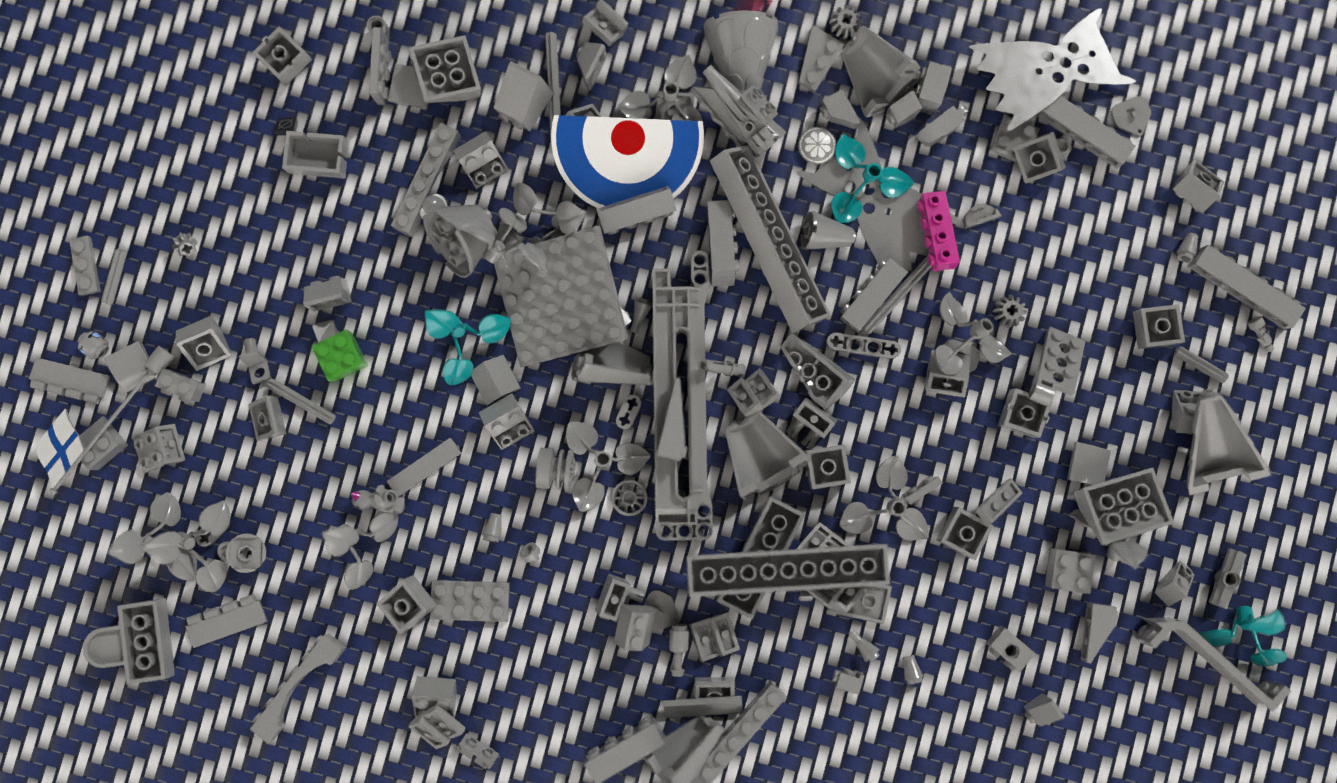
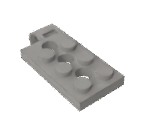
M372 16L367 21V29L372 35L369 94L378 105H385L389 95V89L386 86L387 80L390 79V71L388 69V62L391 61V52L389 50L390 30L382 17Z
M1048 328L1038 371L1033 378L1028 399L1049 406L1056 390L1070 396L1075 393L1085 346L1084 340L1055 328ZM1061 348L1065 349L1067 353L1062 352ZM1057 362H1060L1063 367L1058 366ZM1053 376L1057 377L1060 382L1055 381Z

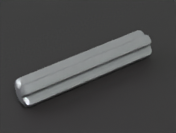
M116 249L101 299V302L104 304L112 305L127 255V252Z
M1182 346L1178 347L1174 353L1176 357L1220 383L1225 382L1229 377L1228 373Z

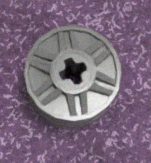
M541 447L537 461L536 488L549 489L553 480L556 481L557 490L561 489L563 481L564 490L570 491L576 467L574 451L569 450L566 459L565 451L561 449L558 458H556L553 448Z

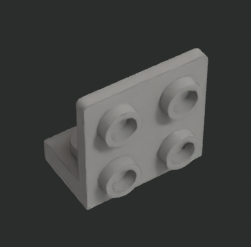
M175 424L157 426L133 437L134 447L137 451L139 465L143 473L151 472L164 465L185 461Z

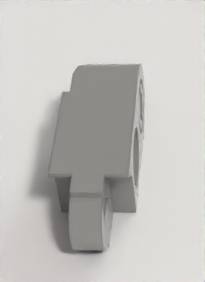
M964 105L958 110L952 106L916 135V138L925 147L941 142L965 121L963 116L969 112Z

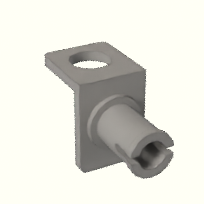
M253 338L244 340L246 354L240 355L239 358L249 367L251 382L257 384L271 379L268 361L258 351L256 340ZM263 368L265 370L264 375L260 378L255 377L256 370Z

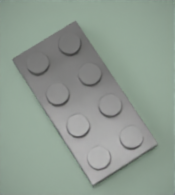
M432 580L431 598L437 606L430 611V619L508 622L510 582Z

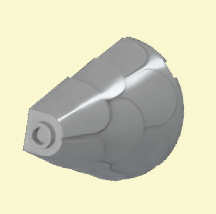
M742 10L721 13L717 19H714V17L707 19L704 23V35L719 73L738 90L746 91L752 85L761 89L764 82L763 77L770 61V54L778 34L777 18L773 15L770 18L766 17L765 12Z
M1212 389L1202 391L1197 397L1192 426L1194 433L1187 478L1189 495L1210 491L1208 483L1244 474L1251 481L1271 476L1269 467L1254 447V443L1241 427L1240 420L1222 395L1214 392Z

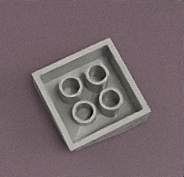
M465 35L409 47L411 62L425 103L464 101L480 97L481 87Z

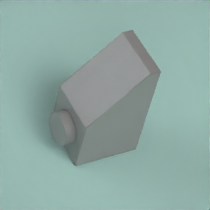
M843 89L822 99L820 112L823 117H827L829 122L852 129L858 128L860 120Z
M911 91L888 108L886 118L890 124H893L894 128L915 119L922 109L914 91Z
M1042 693L1023 706L1026 710V718L1031 724L1035 723L1038 726H1043L1065 717L1055 701Z

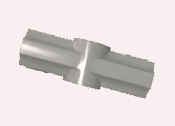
M1228 548L1221 570L1215 574L1216 584L1209 603L1224 609L1228 608L1233 591L1240 584V572L1247 556L1246 554ZM1229 574L1230 581L1226 583L1225 578Z

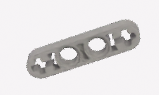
M832 333L826 340L827 347L833 351L894 359L901 353V347L895 341L842 333ZM834 337H837L838 341L843 342L844 338H847L845 342V349L842 348L844 344H837L836 347H834L833 343H831L830 340H833ZM852 339L859 342V348L856 350L849 347V341ZM870 342H875L878 345L877 352L872 353L868 350ZM882 343L885 344L883 348H890L893 345L897 352L890 355V351L884 350L883 354H880Z

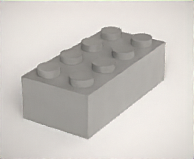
M654 716L643 718L638 722V726L634 728L630 726L622 731L621 736L617 738L613 736L605 741L604 746L600 748L595 746L588 751L584 765L594 783H601L665 745L666 736Z

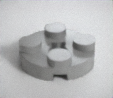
M240 534L234 537L227 545L225 552L226 560L238 572H252L259 568L266 558L265 544L261 538L254 534ZM245 547L252 551V555H248V558L240 555V551H244Z

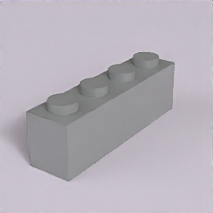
M669 186L596 209L604 234L608 233V235L618 233L619 229L624 227L626 229L634 228L637 226V223L643 221L644 223H650L655 220V217L661 215L662 217L671 216L674 211H677Z
M891 257L887 262L883 259L877 267L879 270L875 276L871 274L864 282L867 286L863 291L859 289L852 297L855 299L851 305L847 303L840 311L843 314L840 319L857 333L908 273Z

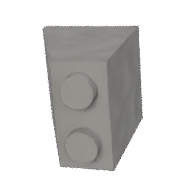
M511 61L503 79L494 109L499 113L498 117L503 121L508 122L509 120L513 122L512 124L520 130L524 128L530 131L554 93L541 76Z

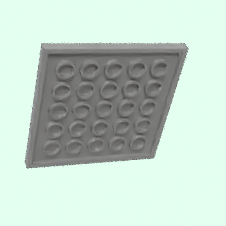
M594 226L533 244L541 249L546 256V270L544 273L526 259L518 249L507 254L503 259L500 257L497 263L494 264L507 317H510L511 320L510 329L520 368L629 339L600 226Z

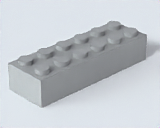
M769 496L741 552L788 550L806 514ZM766 592L718 595L716 600L734 611L753 619Z

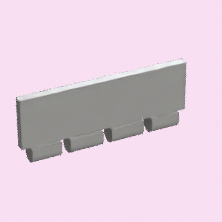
M36 357L29 379L31 380V388L42 391L47 389V392L62 396L65 394L66 397L78 400L83 399L86 402L99 404L100 399L105 396L111 376Z
M251 594L240 598L241 606L238 600H234L221 605L222 611L218 606L204 611L203 616L201 613L187 617L188 625L185 627L193 648L267 622L261 601L256 600L255 595Z

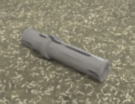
M701 359L698 363L700 371L723 373L725 376H743L746 372L745 365L735 364L732 361L722 362Z

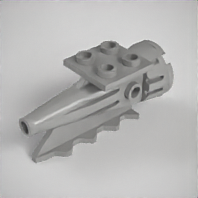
M712 65L702 72L712 88L694 86L690 89L698 99L699 105L710 113L712 120L723 128L724 134L735 142L736 147L743 146L747 142L757 158L786 133L773 120L778 113L775 106L764 98L761 89L752 85L746 91L738 90Z

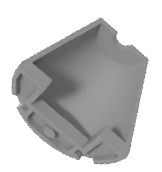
M862 26L856 32V40L849 41L841 55L865 117H871L884 112V107L889 106L891 103L894 104L907 95L916 85L921 72L919 71L920 66L915 60L866 26Z
M617 342L577 353L574 358L571 377L576 382L649 386L653 375H651L652 365H650L649 356L622 342Z
M760 411L747 416L740 422L734 420L729 423V427L725 428L737 487L742 499L753 498L754 493L758 492L762 495L781 486L801 472L799 469L801 466L806 467L809 463L807 454Z
M696 716L667 735L665 745L643 757V760L653 773H656L661 779L662 783H692L722 733L725 732V729L719 722L715 723L710 717Z

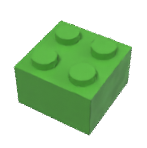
M347 329L311 346L327 380L330 382H336L368 366L353 333Z

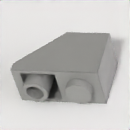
M1179 561L1159 581L1155 594L1167 606H1171L1187 597L1194 578L1192 570Z

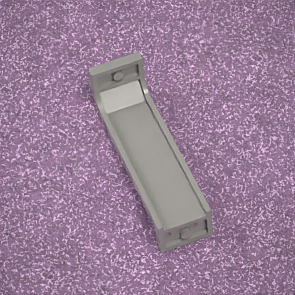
M1171 617L1142 618L1148 624L1142 626L1135 637L1140 643L1156 648L1171 631H1174L1256 706L1258 703H1261L1274 712L1291 692L1285 685L1270 680L1261 682L1257 687L1185 621Z

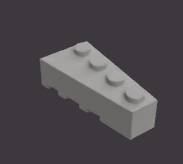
M729 200L708 201V233L710 235L709 250L711 252L710 268L712 271L711 286H734L735 272L739 271L738 259L735 260L734 255L738 253L737 242H733V236H736V224L732 225V219H735V212Z

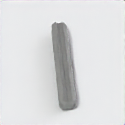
M269 380L267 388L326 423L332 424L336 416L277 380Z

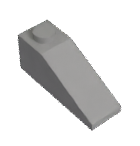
M1087 602L1081 651L1082 661L1091 663L1115 627V622L1118 620L1117 607Z

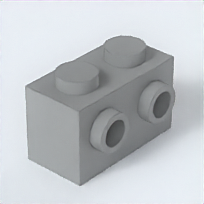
M162 368L155 386L161 388V393L172 396V394L178 395L179 400L190 403V401H200L206 384L175 371Z

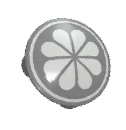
M813 127L806 130L801 135L798 144L801 156L813 165H820L829 161L833 157L836 148V140L833 134L822 127Z

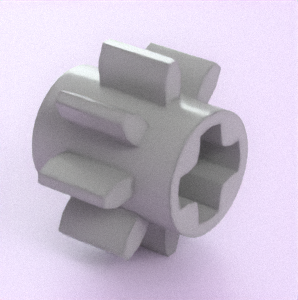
M180 232L176 238H173L175 244L172 247L174 251H178L179 256H190L194 251H197L195 245L198 242L196 238H192L191 233L182 234Z

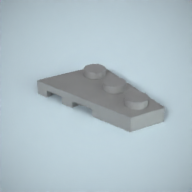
M812 25L799 84L815 93L844 47V43Z

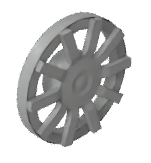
M622 481L616 485L612 492V504L616 511L622 515H637L647 504V492L643 485L637 481ZM626 483H632L631 490H628ZM623 484L626 490L625 492L619 489V487ZM635 484L640 487L636 492L633 491ZM616 491L621 493L622 497H615ZM643 491L644 496H637L636 494ZM622 499V502L616 505L615 500ZM637 499H644L643 505L637 502ZM623 504L626 505L624 512L619 509ZM633 504H636L641 508L635 511ZM628 506H631L632 513H627Z

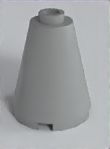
M808 212L802 224V228L805 231L804 235L801 234V246L804 249L849 247L851 243L855 242L856 233L853 231V228L817 212Z

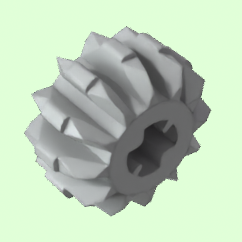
M848 5L844 7V10L838 7L837 12L832 13L831 17L833 19H830L829 24L832 25V32L837 31V37L840 34H843L844 39L848 35L854 37L855 32L860 28L862 20L859 17L861 14L854 13L855 7L849 10Z
M1009 295L1008 298L1003 296L1000 298L1001 302L997 301L995 303L998 308L993 309V312L998 313V315L994 319H1001V326L1006 323L1007 328L1012 327V324L1016 327L1019 325V321L1025 320L1022 315L1026 314L1027 310L1022 309L1025 303L1019 304V297L1014 299L1013 295ZM1011 308L1010 310L1013 311V314L1009 315L1010 312L1007 313V309Z

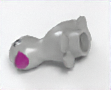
M384 485L377 486L373 493L366 490L351 493L353 506L360 510H367L373 506L376 510L384 513H393L395 511L401 514L405 509V498L398 497L394 490L385 489Z

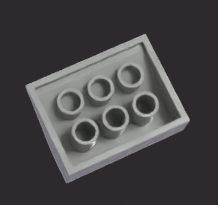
M1154 468L1073 492L1080 512L1101 545L1174 524Z

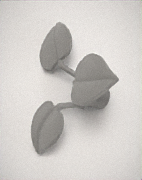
M690 55L678 58L667 67L665 71L667 83L663 87V92H660L659 96L652 103H650V97L645 92L633 91L618 104L620 112L627 118L649 119L652 115L650 107L654 106L664 97L666 101L675 102L678 113L673 115L672 120L702 121V117L695 107L688 105L681 110L677 98L679 88H690L696 81V70Z
M521 182L515 185L513 203L516 211L521 215H528L530 211L552 215V225L556 227L555 230L543 236L542 239L534 237L530 242L531 244L546 241L547 238L560 231L564 234H572L580 226L586 215V211L578 208L570 201L561 202L557 207V212L535 209L534 206L537 203V198L534 191L528 185Z
M501 208L498 211L500 219L508 224L509 227L501 239L495 242V233L491 232V226L484 220L472 217L463 224L461 230L467 231L480 240L489 243L484 257L490 263L495 264L500 257L503 259L507 254L518 249L526 259L543 273L546 270V256L544 252L531 243H519L505 251V245L502 242L512 227L520 233L527 229L526 221L511 210Z
M950 292L943 297L940 303V314L948 325L954 326L957 324L958 327L973 325L970 330L971 337L954 351L947 345H940L936 348L934 353L935 360L943 373L955 375L962 369L963 362L956 354L973 339H980V352L990 363H999L1012 354L1000 341L989 334L993 331V324L989 319L983 318L980 321L966 322L967 313L964 307Z
M575 421L568 423L566 441L569 449L573 450L577 455H583L587 449L596 455L594 462L597 470L592 481L588 478L579 479L572 489L573 499L578 510L585 512L596 507L604 497V486L600 483H595L601 468H606L611 461H618L617 467L619 471L626 475H633L643 468L649 460L650 454L636 444L624 443L616 448L615 454L617 458H613L606 451L598 452L591 448L598 441V434L593 426Z
M898 456L886 459L876 472L878 486L888 488V492L893 497V500L887 503L886 509L868 512L866 505L863 503H850L844 509L840 520V527L843 530L854 534L864 533L872 527L873 522L870 515L889 513L900 517L896 522V531L901 538L910 541L929 538L928 526L922 513L915 508H907L906 504L898 500V496L892 491V489L899 490L903 488L908 479L907 471Z
M168 492L157 497L151 504L150 513L155 521L161 522L160 525L143 537L134 530L123 532L112 543L108 554L127 564L138 563L143 558L144 552H146L143 550V547L153 539L151 536L161 529L164 524L175 526L180 520L181 509L176 498ZM179 548V556L172 563L167 564L169 571L177 578L193 580L197 569V558L187 550Z
M222 500L206 507L201 512L199 525L205 531L190 532L189 534L168 531L150 540L143 547V550L160 564H169L176 560L179 556V548L187 550L204 564L195 573L197 584L205 591L216 592L220 589L226 578V565L216 559L207 563L192 548L195 546L194 536L206 535L209 532L214 536H219L225 532L230 523L228 505Z
M1080 509L1070 513L1069 517L1074 518L1081 525L1091 529ZM1130 537L1106 544L1109 546L1106 554L1109 559L1113 561H1121L1123 559L1134 569L1147 557V550L1143 546L1135 542H1127Z
M395 511L393 513L383 512L375 516L369 526L370 533L361 531L358 528L354 529L348 524L322 532L326 549L332 556L342 555L350 549L356 558L357 563L349 564L344 573V581L349 589L359 588L369 580L373 573L371 562L368 560L361 562L352 545L358 542L359 534L368 537L374 536L376 542H382L391 537L398 525V513Z

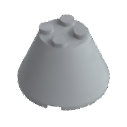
M477 204L429 207L424 211L426 215L423 216V223L433 248L437 254L441 253L447 260L445 265L452 272L463 278L468 277L484 255L489 243L480 240L467 231L461 230L466 220L477 217L491 226V232L495 233L496 237L498 231L492 224L490 211L488 209L483 210Z

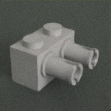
M806 397L793 414L795 420L786 429V432L790 434L795 429L791 436L796 438L805 425L808 426L811 430L801 443L805 446L810 440L811 442L806 448L811 450L820 437H826L837 420Z
M608 574L595 611L601 617L617 621L621 605L624 604L625 599L629 598L641 603L643 601L641 596H645V591L630 587L631 585L626 579Z

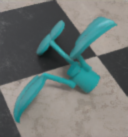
M845 134L841 135L836 144L835 158L837 163L844 169H850L855 166V168H864L865 170L862 173L864 182L852 197L847 192H840L832 199L831 210L835 221L842 224L854 221L861 214L862 203L855 199V197L868 182H874L876 179L878 182H881L880 190L889 198L901 196L914 185L913 180L897 168L886 167L882 169L877 163L858 165L865 160V148L860 142Z
M425 311L426 329L429 335L433 338H444L451 333L455 341L458 359H448L444 364L443 377L446 383L457 385L467 380L473 373L474 367L472 362L468 359H462L458 337H462L465 334V330L468 329L476 335H482L483 342L495 343L501 340L508 332L511 322L510 317L498 314L485 316L479 323L478 328L480 331H477L468 326L467 323L463 324L461 319L451 311Z
M1241 606L1236 609L1237 619H1233L1234 626L1232 632L1227 629H1217L1198 633L1211 646L1222 647L1232 642L1231 638L1235 637L1239 625L1243 630H1251L1259 652L1250 656L1253 664L1269 667L1284 662L1287 659V655L1283 650L1267 649L1263 651L1256 632L1271 635L1284 630V618L1277 609L1268 615L1254 619L1253 609L1249 606Z

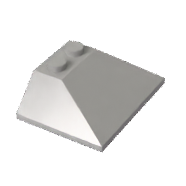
M819 522L797 549L850 545ZM868 586L810 589L806 591L826 607L847 613Z

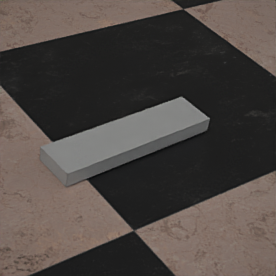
M449 438L389 479L387 483L400 497L461 455L462 452L453 439Z
M742 696L664 701L665 718L743 713Z

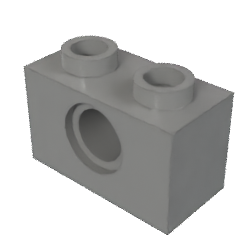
M999 626L986 642L990 647L988 651L997 658L1001 656L1005 660L1004 664L1012 671L1017 669L1021 672L1035 655L1030 648L1002 626ZM1012 645L1013 651L1007 655L1005 649L1007 646Z

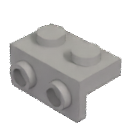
M599 0L596 8L585 15L582 20L588 28L609 46L624 35L628 26V22L603 0Z

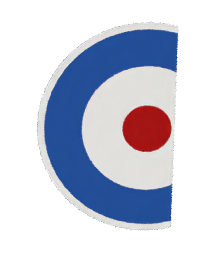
M554 115L551 130L553 156L561 176L574 193L596 208L669 186L674 199L694 176L701 159L704 144L702 121Z

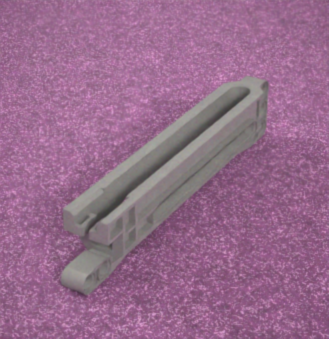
M696 251L691 257V283L693 287H671L670 268L652 269L656 535L661 540H706L711 537L713 532L712 503L707 484L705 371H700L698 368L699 361L705 359L704 306L709 284V259L704 251ZM699 256L703 257L705 263L697 265L694 259ZM701 275L705 278V282L697 284L694 280L695 277ZM678 334H684L687 337L689 494L686 497H681L678 494L677 460L657 456L676 380V336ZM703 505L709 509L708 515L704 517L698 514V508ZM683 525L688 526L690 529V533L687 536L679 534V528ZM702 525H706L709 528V533L706 536H701L698 533V529ZM668 526L670 534L665 537L660 535V527Z

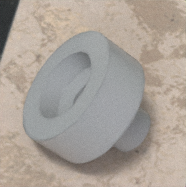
M534 542L526 544L521 549L520 556L525 562L532 561L535 563L539 560L540 549Z

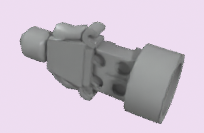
M1255 317L1248 321L1247 324L1250 330L1257 333V341L1265 347L1267 352H1272L1274 350L1271 344L1272 338L1269 335L1270 331L1266 330L1264 326L1266 323L1263 317Z

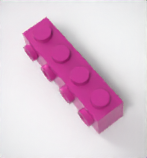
M946 191L923 193L917 201V209L921 212V228L925 232L924 244L925 247H928L929 251L928 264L932 266V271L955 269L960 263Z

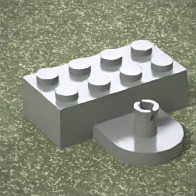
M166 598L117 606L120 625L96 629L84 641L83 653L91 665L98 668L124 665L126 685L167 679L175 675Z

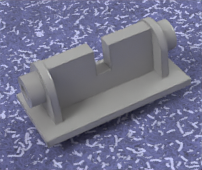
M467 733L457 747L460 750L459 753L469 759L473 755L477 756L474 762L489 770L499 755L492 748L484 745Z

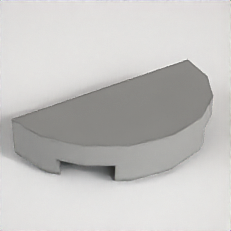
M985 203L977 204L965 215L964 229L1000 218L1001 214L998 209Z

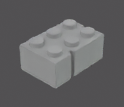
M286 131L282 169L289 174L345 179L347 161L344 158H348L349 141L343 135L307 133L306 135L304 132Z

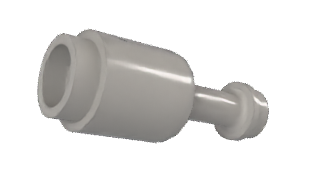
M672 624L669 634V650L675 654L674 668L671 669L672 676L676 677L683 676L685 671L682 669V654L688 651L689 630L686 624Z

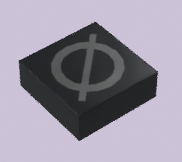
M297 117L278 118L275 127L276 136H284L286 131H296L298 125Z

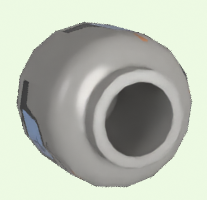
M96 331L85 332L78 338L79 351L90 359H101L109 351L108 340Z

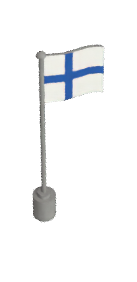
M158 345L144 363L147 366L145 368L147 371L145 376L85 449L80 435L70 421L67 409H64L35 445L37 456L48 473L52 486L50 492L52 494L58 493L57 489L151 374L153 376L156 374L160 375L162 368L166 369L175 356Z

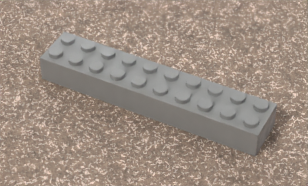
M749 145L725 149L711 159L710 163L792 333L815 325L830 317L828 308Z
M887 544L687 556L689 597L890 585Z

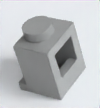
M844 668L843 671H834L832 681L836 688L859 695L864 675L860 672H857V675H855V671Z

